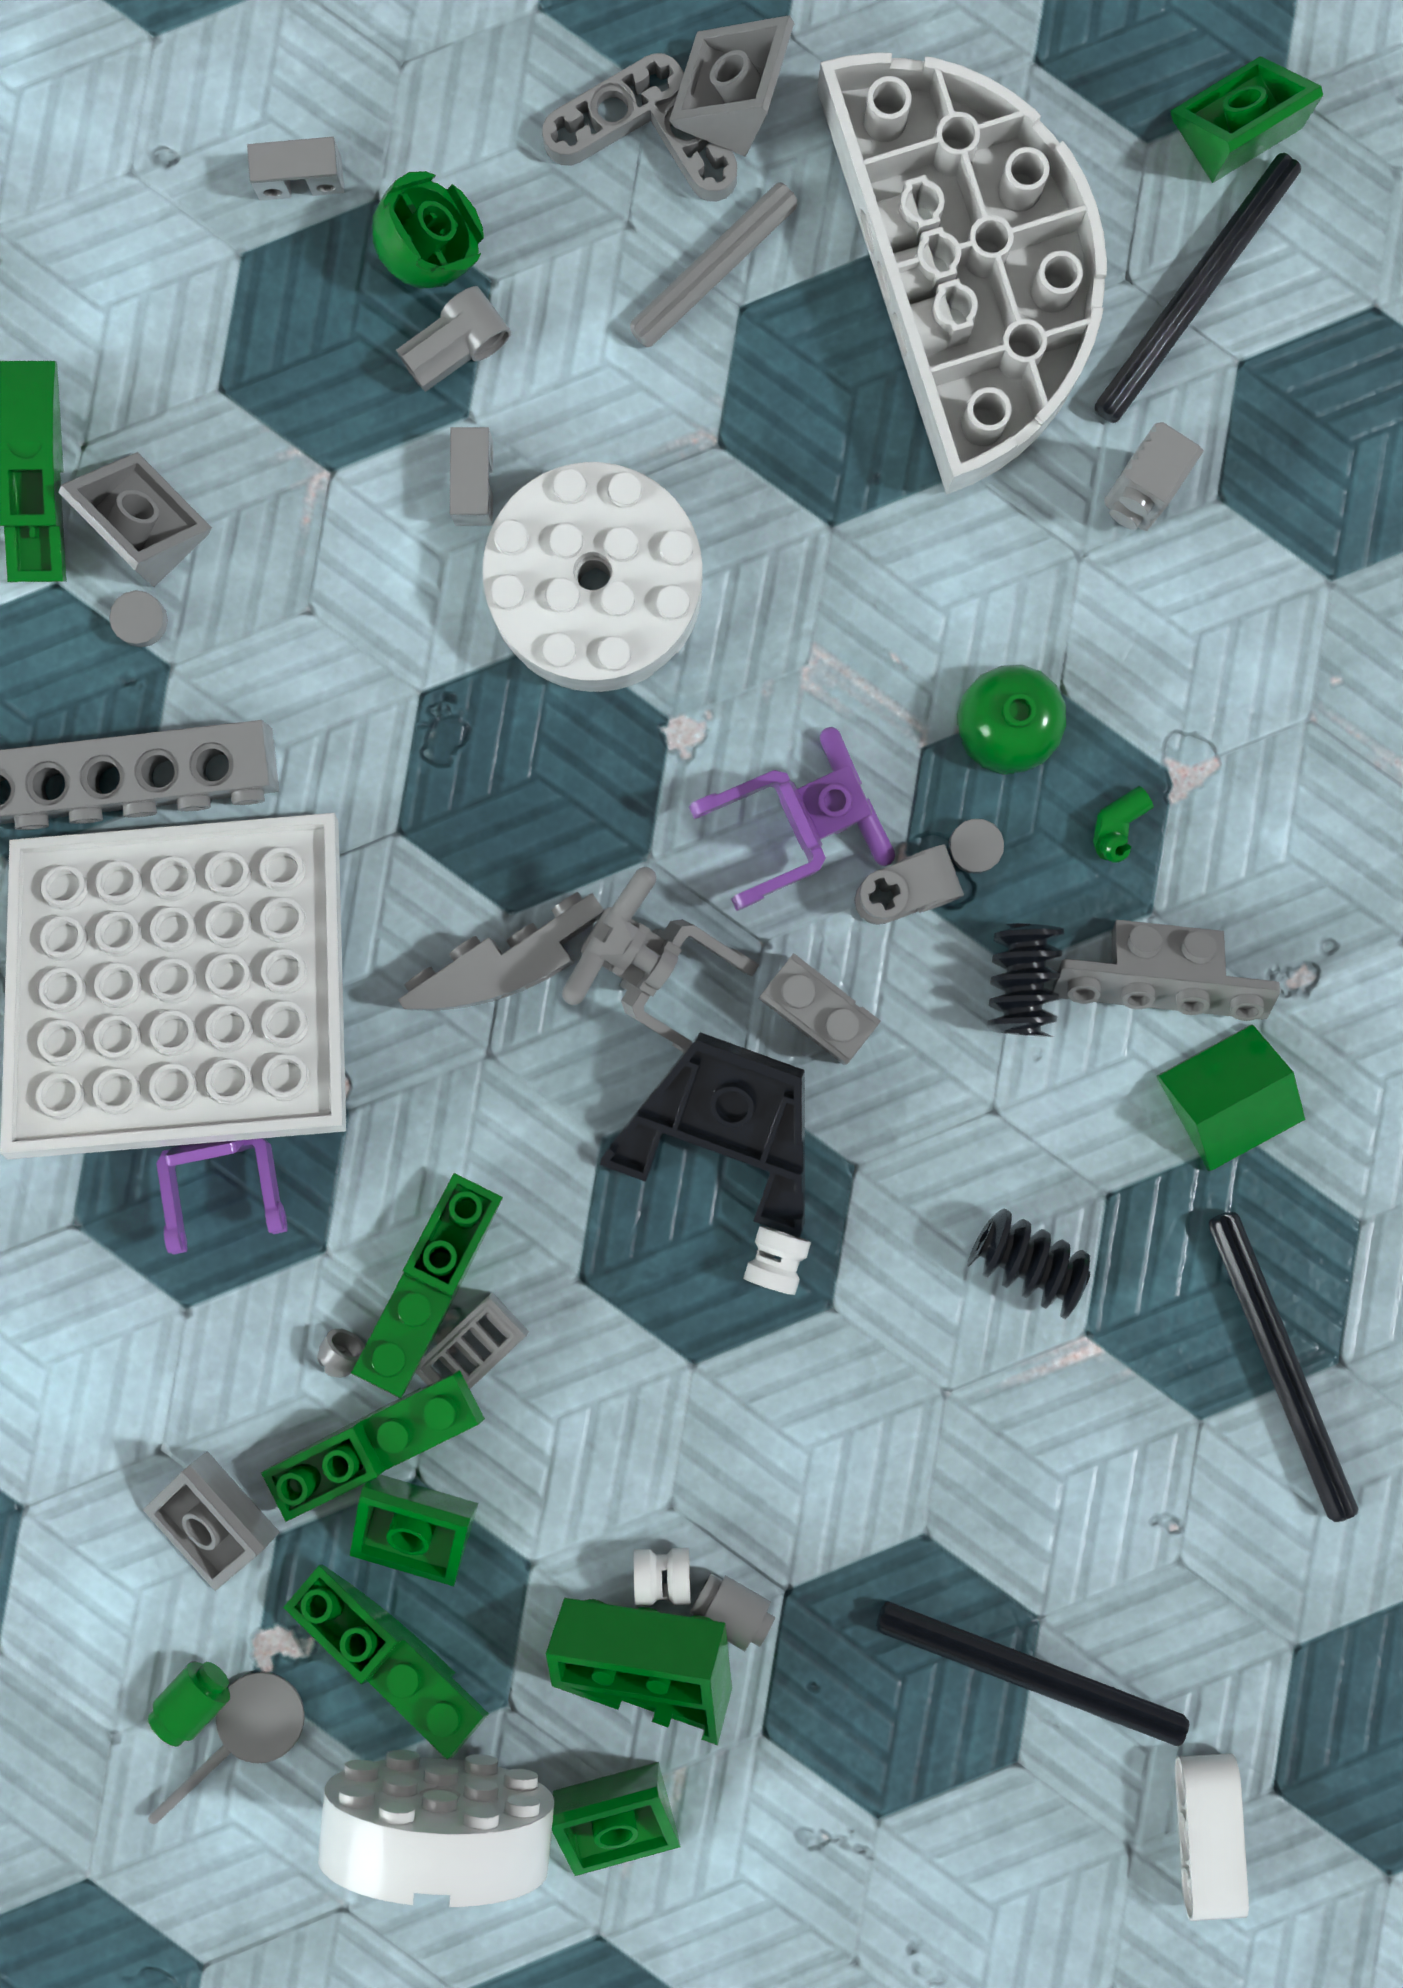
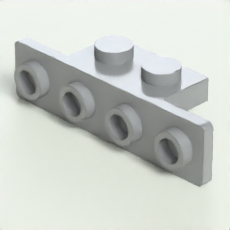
M1116 920L1112 929V964L1064 959L1061 961L1058 969L1061 972L1060 978L1055 979L1053 984V991L1059 994V998L1070 999L1081 1004L1100 1002L1125 1005L1131 1009L1157 1008L1176 1010L1186 1015L1202 1013L1232 1016L1242 1021L1267 1019L1280 995V983L1277 981L1226 976L1224 931Z

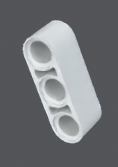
M1232 1753L1177 1756L1175 1760V1781L1183 1897L1188 1918L1190 1921L1247 1918L1249 1912L1242 1788L1237 1760Z

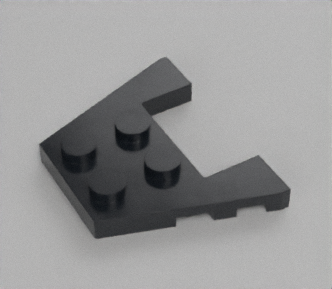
M700 1032L606 1149L600 1165L646 1182L663 1133L770 1172L753 1221L800 1238L805 1224V1070Z

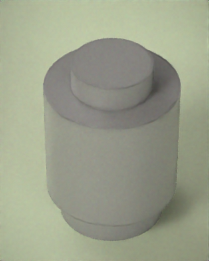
M710 1574L690 1610V1614L694 1616H705L713 1621L725 1622L727 1642L743 1651H746L751 1642L760 1647L775 1620V1616L767 1612L771 1601L726 1575L722 1580Z

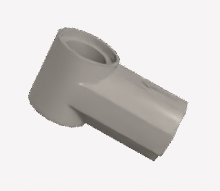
M472 286L458 293L444 306L441 311V318L400 346L396 351L417 384L426 392L469 360L481 361L494 354L508 341L511 336V330L478 286Z

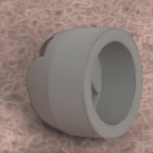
M333 1329L328 1332L321 1343L317 1359L321 1366H325V1373L327 1375L338 1378L346 1377L351 1374L365 1345L352 1332L344 1329Z

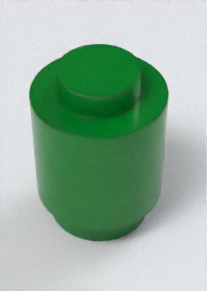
M196 1661L190 1662L153 1702V1711L148 1715V1723L153 1732L162 1741L175 1747L180 1746L184 1741L193 1740L229 1702L230 1692L227 1687L229 1680L226 1674L211 1662H205L204 1664Z

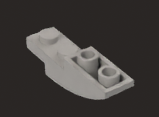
M576 892L551 910L556 917L540 929H537L534 923H531L511 936L506 941L511 949L504 954L491 938L488 937L480 942L477 936H474L450 952L449 955L453 962L442 970L435 973L432 967H429L406 982L404 986L408 993L399 998L398 1001L407 1010L440 1011L493 1002L522 992L574 964L563 944L597 922L604 909L593 893L582 898Z

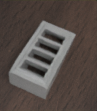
M491 1293L421 1360L415 1373L427 1385L442 1379L431 1366L439 1359L452 1373L460 1370L469 1389H471L523 1340L529 1331ZM484 1315L506 1337L500 1345L478 1323ZM468 1330L491 1352L485 1359L462 1337ZM453 1344L476 1367L470 1374L447 1351Z

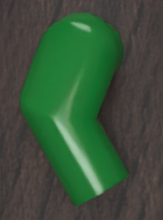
M1141 786L1134 788L1099 811L1096 819L1093 844L1100 858L1112 863H1119L1129 856L1132 847L1127 844L1130 822L1154 808L1151 798Z

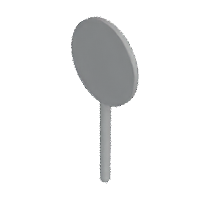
M269 1672L251 1673L228 1687L230 1700L216 1715L217 1731L223 1746L149 1815V1822L151 1824L158 1823L230 1753L246 1762L267 1763L282 1757L290 1751L301 1735L305 1719L303 1702L295 1687L285 1678Z

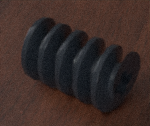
M1006 924L1010 926V929L995 933L994 941L1007 947L1008 951L993 955L992 963L1006 969L1007 972L992 976L990 980L991 985L1005 991V994L989 999V1006L1002 1012L1003 1016L988 1020L987 1028L1003 1034L1054 1037L1041 1031V1026L1057 1022V1015L1042 1009V1005L1059 1000V994L1045 988L1044 982L1060 978L1061 972L1046 966V960L1061 957L1062 950L1047 944V939L1063 935L1064 929L1038 924Z
M1005 1208L999 1210L986 1223L970 1253L967 1266L969 1267L981 1256L985 1259L983 1276L988 1278L998 1267L1004 1269L1002 1286L1008 1288L1018 1277L1024 1279L1021 1295L1026 1299L1038 1287L1043 1290L1041 1307L1047 1309L1059 1298L1063 1300L1060 1317L1066 1319L1077 1306L1089 1281L1090 1255L1084 1250H1079L1070 1257V1244L1063 1239L1050 1247L1051 1234L1044 1229L1037 1231L1030 1238L1031 1223L1029 1221L1021 1219L1011 1227L1012 1213Z

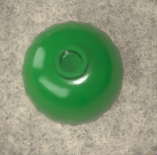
M427 171L408 172L395 180L380 200L373 215L372 224L373 244L379 259L389 272L399 280L420 289L445 287L468 272L481 255V253L478 254V244L484 239L483 226L477 211L465 194L453 184L448 189H445L440 184L433 182L432 180L436 175Z
M1025 665L999 666L980 675L964 693L957 711V725H959L962 745L966 753L982 768L1001 775L1026 772L1042 765L1059 747L1066 728V706L1057 685L1042 671Z

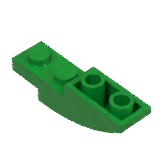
M0 361V526H4L7 582H67L62 496L58 493L61 486L60 473H64L57 362Z
M453 1173L403 1269V1274L357 1360L351 1372L352 1375L402 1399L474 1260L503 1199L502 1196Z
M458 1370L335 1431L261 1472V1475L285 1522L378 1477L385 1470L479 1425L485 1418L461 1371Z
M323 1564L313 1571L283 1607L360 1684L369 1682L447 1760L458 1752L489 1715L452 1678L456 1672L436 1653L376 1602Z

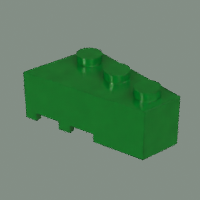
M564 1598L546 1651L552 1687L617 1710L620 1707L621 1701L654 1712L651 1721L653 1723L668 1728L672 1718L704 1730L701 1740L718 1745L732 1691L725 1622L713 1621L705 1616L687 1617L661 1613L648 1607L635 1609L609 1605L596 1599L577 1600Z

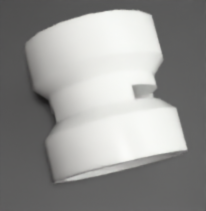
M759 1226L755 1239L758 1247L755 1259L748 1262L743 1279L768 1289L795 1295L800 1280L796 1271L799 1262L807 1258L811 1242L776 1229ZM775 1255H776V1256L782 1257V1259L780 1260V1259H777V1258H774V1257H775Z
M672 1548L668 1554H655L651 1549H634L635 1606H652L657 1600H669L674 1605L691 1604L689 1548ZM663 1570H667L668 1583H663Z

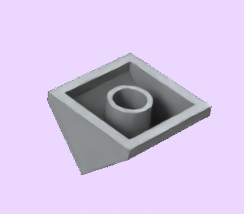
M790 15L697 31L669 120L674 128L746 157L768 113L794 26Z
M138 452L66 482L60 486L58 491L104 540L153 587L206 538L212 529Z
M208 1451L185 1468L143 1509L215 1591L261 1553L279 1534V1530Z

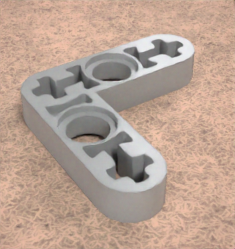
M654 53L640 59L554 110L546 117L543 124L542 136L547 155L560 165L572 166L651 121L698 197L706 201L717 202L726 199L733 192L737 184V161L732 151L713 143L708 144L711 142L698 137L682 140L672 133V124L669 120L684 72L674 58L666 54ZM656 73L661 80L669 77L668 89L661 92L657 86L650 87L649 76ZM632 85L635 87L636 96L641 93L643 105L641 107H637L634 93L629 88ZM618 98L627 105L628 111L621 120L608 122L598 114L599 105L605 99ZM586 112L589 113L592 127L597 132L595 134H591L589 124L584 126L583 114ZM565 127L569 133L576 132L577 143L569 146L564 140L557 142L559 140L557 131ZM705 147L706 157L712 167L715 169L725 167L721 182L716 183L712 177L702 179L704 177V162L699 153Z

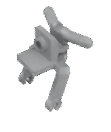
M642 867L635 872L614 905L604 910L581 947L583 955L563 988L562 996L568 1004L577 1005L581 1003L603 966L622 978L619 986L627 990L621 999L624 1012L673 1042L672 1046L684 1053L692 1041L646 1013L644 1005L649 997H653L671 975L678 961V956L682 951L680 947L687 937L692 938L735 968L750 976L754 975L759 964L737 950L728 948L697 926L683 919L670 921L664 931L660 929L650 931L645 925L631 919L656 883L655 872L649 867Z

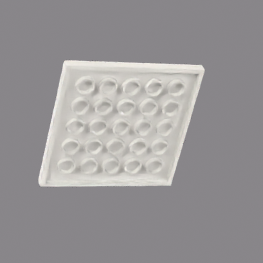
M335 813L9 840L1 1155L9 1160L346 1131L339 822Z

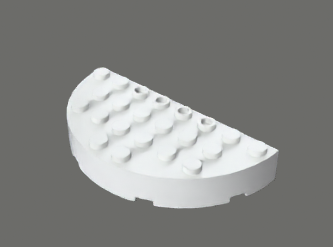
M868 53L824 61L820 63L817 93L947 495L986 478L1019 456L1042 434L1058 414L1077 382L1094 346L1103 314L1102 305L1105 277L1107 275V257L1104 231L1098 207L1082 169L1064 141L1059 143L1056 137L1040 121L1041 115L1014 92L991 78L962 65L925 56L924 61L907 58H892V53Z

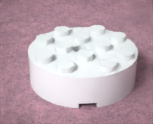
M603 462L569 464L550 470L531 480L515 493L500 511L491 528L484 550V593L489 610L505 643L535 674L554 684L573 690L587 692L618 690L637 684L652 676L655 671L665 665L676 653L678 654L685 645L697 621L701 606V550L695 530L683 508L665 488L651 478L616 464ZM594 568H599L600 571L605 572L610 578L604 587L597 590H588L579 584L582 576L586 572L594 570Z
M393 1750L388 1752L386 1760L382 1761L351 1760L345 1763L343 1771L329 1779L324 1789L318 1864L322 1872L336 1884L358 1894L388 1902L413 1905L414 1893L450 1895L449 1907L480 1906L508 1901L530 1893L538 1888L547 1878L554 1797L544 1785L538 1782V1774L536 1772L526 1769L509 1770L498 1767V1759L489 1755L476 1754L467 1756L465 1760H447L444 1758H420V1755L414 1751Z

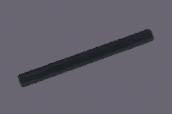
M1280 153L1275 157L1097 400L1094 409L1098 415L1110 423H1116L1120 420L1301 172V165L1297 160L1292 159L1287 153Z
M1226 1212L1217 1215L1209 1221L1210 1230L1326 1515L1333 1522L1350 1519L1357 1515L1358 1506L1242 1221L1236 1212Z
M885 1602L880 1610L876 1626L877 1630L884 1635L1174 1746H1181L1186 1739L1189 1730V1720L1182 1713L892 1602Z

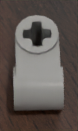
M943 844L916 853L899 863L871 873L857 889L854 901L856 910L861 918L868 923L879 925L918 911L921 913L940 907L963 897L964 893L946 846ZM876 885L879 886L882 892L891 891L894 896L887 904V910L884 909L881 903L872 904L869 900V897L876 890Z

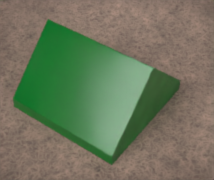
M1259 56L1170 112L1176 127L1211 182L1214 183L1301 130L1323 97L1321 85Z
M1253 1024L1156 1076L1208 1171L1218 1168L1305 1120L1294 1072Z
M379 1475L368 1481L360 1493L349 1556L454 1587L479 1503L385 1475Z
M659 1762L553 1791L552 1833L574 1876L681 1847Z

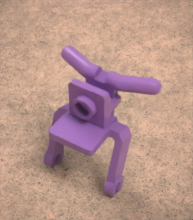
M827 727L820 734V742L833 772L797 789L795 783L790 781L787 773L773 770L722 793L707 795L692 802L689 806L694 819H697L768 787H773L780 798V803L800 847L804 850L808 859L807 864L733 896L731 900L736 911L764 899V896L815 874L820 870L826 859L821 848L823 845L821 840L834 833L839 834L856 823L875 861L882 866L890 865L894 861L895 851L870 799L866 798L861 788L862 782L842 736L836 728Z
M261 1138L179 1145L162 1151L156 1164L166 1224L164 1226V1240L168 1253L174 1255L187 1252V1238L175 1171L176 1165L229 1155L255 1148L268 1231L273 1234L287 1232V1219L284 1207L280 1202L272 1147L267 1140Z

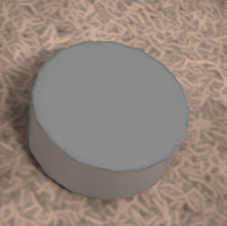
M138 590L126 592L118 597L111 607L109 616L111 628L117 637L131 646L141 648L151 646L159 641L166 631L168 622L166 610L162 604L149 593Z
M971 819L963 822L953 831L949 839L948 851L952 862L959 869L967 873L979 874L990 870L999 862L1004 851V840L1001 832L993 823L985 819Z

